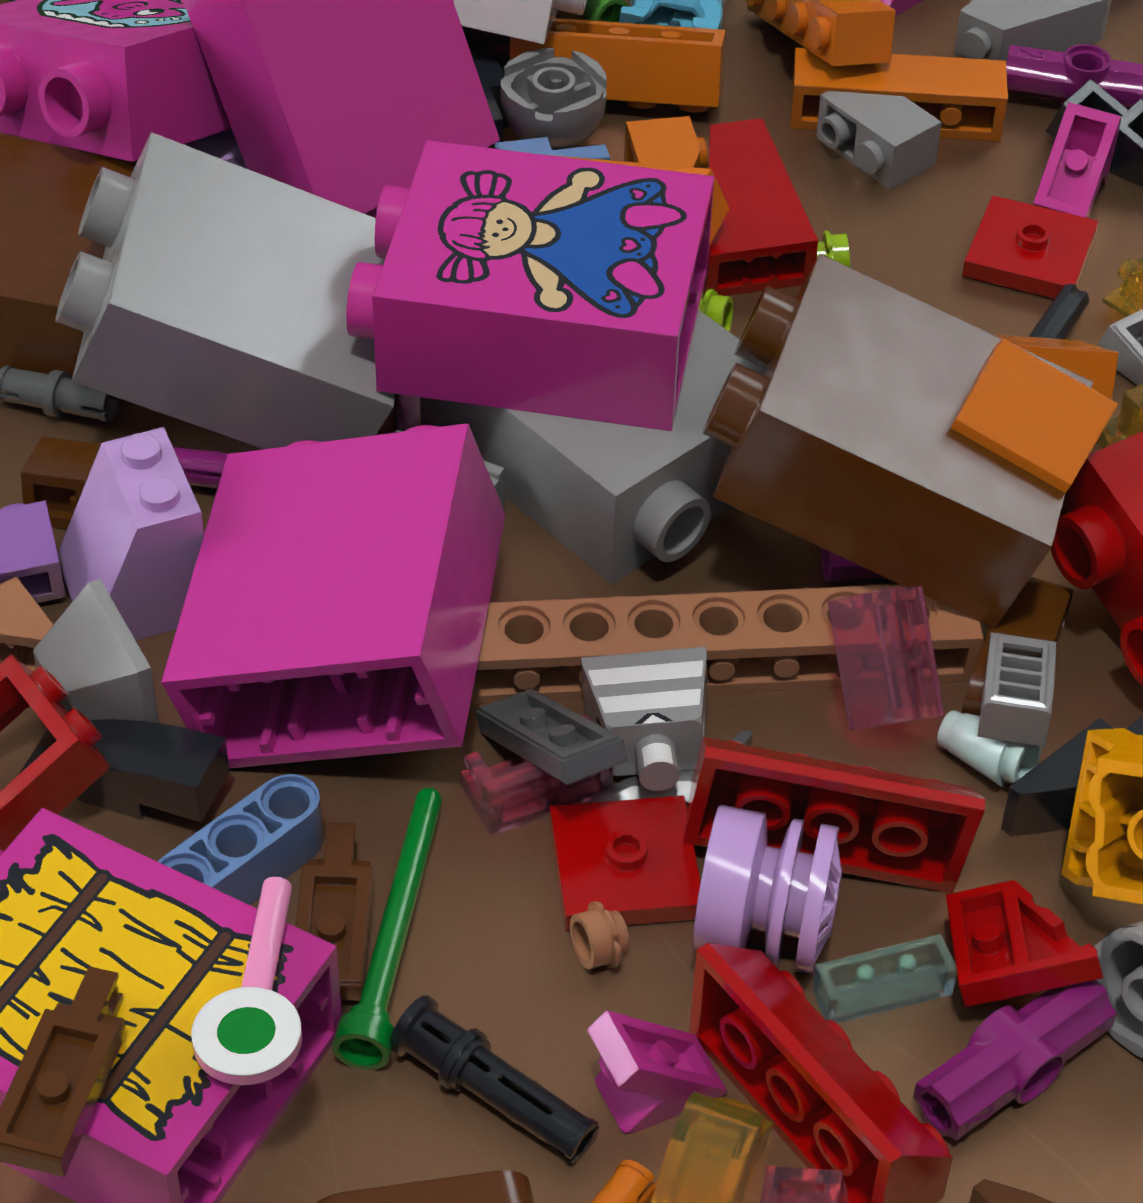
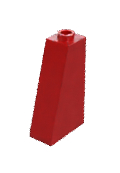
M758 118L710 125L707 169H712L730 209L710 244L708 272L703 290L704 295L709 289H714L718 295L731 296L763 291L766 286L780 289L803 285L817 258L818 238L763 119Z

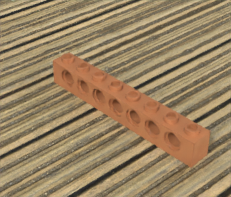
M901 584L489 602L470 705L491 704L528 689H533L553 701L584 700L582 657L706 647L708 694L970 682L984 638L980 621Z

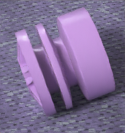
M720 805L713 822L702 873L694 923L693 951L696 952L698 948L707 943L746 948L751 931L755 930L765 932V955L778 967L786 936L799 939L795 971L813 975L816 959L827 938L831 937L843 867H841L838 847L839 827L821 824L813 855L801 852L804 820L793 819L787 829L781 848L767 846L766 813Z

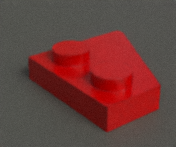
M1015 880L946 894L959 987L965 1007L992 1001H1004L1011 997L1103 978L1097 949L1090 943L1082 947L1067 935L1064 921L1050 909L1036 905L1033 895Z

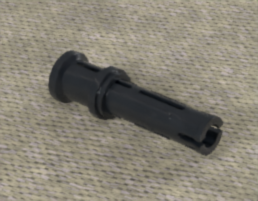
M428 995L419 997L405 1010L393 1029L390 1038L393 1052L401 1057L411 1054L437 1072L438 1082L448 1090L455 1089L456 1091H461L464 1088L468 1089L507 1116L512 1122L520 1125L565 1156V1159L570 1163H576L587 1152L598 1133L599 1123L593 1118L589 1119L545 1089L541 1084L530 1079L490 1051L491 1043L483 1032L477 1028L467 1031L438 1011L439 1004Z

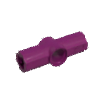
M1091 44L1072 46L1065 53L1017 45L1009 46L1006 70L1007 90L1010 93L1057 99V103L1061 107L1091 79L1128 110L1140 99L1143 100V64L1112 60L1106 50Z
M1097 980L1049 989L1019 1011H1016L1009 1005L993 1012L975 1030L965 1049L916 1083L913 1098L919 1105L923 1120L933 1126L942 1137L945 1135L958 1140L1011 1100L1015 1099L1020 1104H1025L1037 1098L1055 1081L1062 1071L1066 1060L1113 1027L1117 1012L1110 1003L1107 989Z

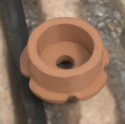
M599 901L590 902L588 911L574 914L571 917L570 935L575 953L580 963L586 969L605 965L607 970L619 966L622 952L628 950L629 933L621 914L616 910L610 912L604 910L603 904Z

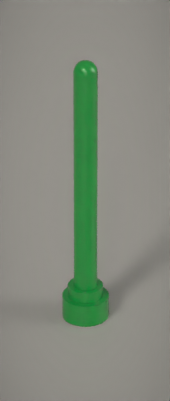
M424 788L416 795L359 1004L351 1007L349 1012L342 1015L338 1022L332 1043V1051L341 1062L353 1068L375 1070L385 1066L389 1061L392 1050L390 1038L394 1027L391 1024V1017L387 1012L442 805V797L434 788Z

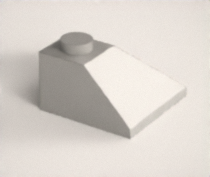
M101 579L87 583L34 648L33 654L36 669L40 665L44 666L68 692L69 695L61 701V704L68 712L76 707L89 720L116 719L159 723L152 670Z

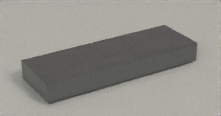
M528 689L485 705L475 711L482 734L567 785L628 761L623 738L533 689Z

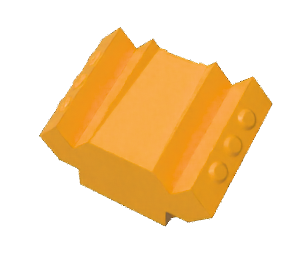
M1125 728L1088 730L1061 875L1076 885L1092 887V896L1143 904V735H1137Z

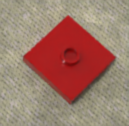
M992 195L965 258L962 276L1055 299L1064 285L1071 283L1076 284V286L1078 285L1097 234L1099 221Z
M684 795L550 806V827L565 931L570 930L571 917L574 914L588 911V905L593 901L601 902L605 908L604 910L609 912L618 911L626 925L695 919L701 881L694 844L683 842L687 816Z

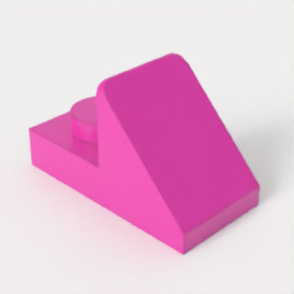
M1068 102L1033 205L1089 218L1100 185H1106L1121 116Z
M608 1010L587 1029L601 1055L599 1058L601 1071L595 1078L596 1085L619 1128L626 1134L636 1133L715 1102L727 1092L725 1085L695 1034Z

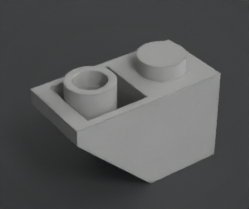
M827 91L820 95L816 138L890 190L935 166L942 122L904 96Z

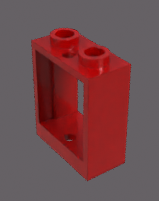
M12 654L0 664V732L30 706L57 741L0 791V849L3 851L8 848L41 808L58 815L111 767L95 747V744L102 738L97 728L76 707L68 712L61 704V701L69 694L60 682L44 666L40 665L32 672Z

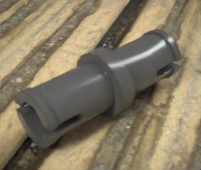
M8 365L0 369V391H6V393L0 392L1 403H14L41 408L47 416L62 418L68 413L100 419L103 422L109 423L115 419L118 413L120 398L112 397L109 394L72 382V376L69 372L54 369L49 374L17 369L14 366Z

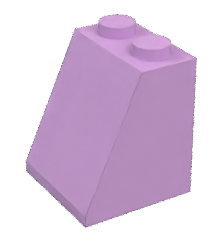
M164 427L101 443L58 551L63 583L71 603L87 583L101 579L135 640L177 629L204 537L201 510Z

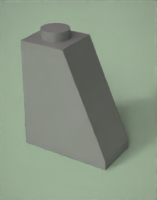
M972 0L960 10L954 54L963 58L1003 60L1007 62L1010 45L1066 52L1067 49L1075 45L1099 42L1105 37L1112 0Z

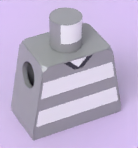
M706 647L581 658L584 710L587 719L623 738L628 761L608 768V773L615 776L638 774L639 781L644 788L651 791H663L673 787L678 782L680 770L695 769L702 737H705L708 706Z

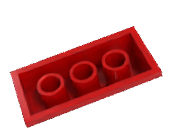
M702 737L691 782L683 842L708 847L713 822L720 805L766 813L767 846L781 848L792 820H804L801 852L813 855L821 824L839 827L838 847L841 867H843L842 873L953 893L985 812L986 799L973 788L949 784L936 779H922L880 771L868 766H854L812 758L804 754H791L744 745L736 741H723Z
M707 943L696 950L689 1033L696 1035L705 1053L838 1203H936L942 1199L945 1194L953 1160L945 1140L933 1126L928 1123H921L900 1101L895 1086L885 1074L877 1070L872 1071L852 1049L851 1042L845 1031L833 1020H825L806 1000L804 991L796 978L788 971H780L759 950Z

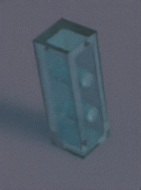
M941 934L816 964L812 991L824 1019L841 1023L950 996L953 994L957 968Z

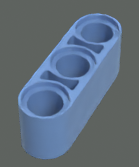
M279 775L257 788L164 855L158 862L251 905L260 898L264 880L269 877L286 879L302 867V864H306L308 859H313L321 850L323 828L319 789L313 781L302 775Z

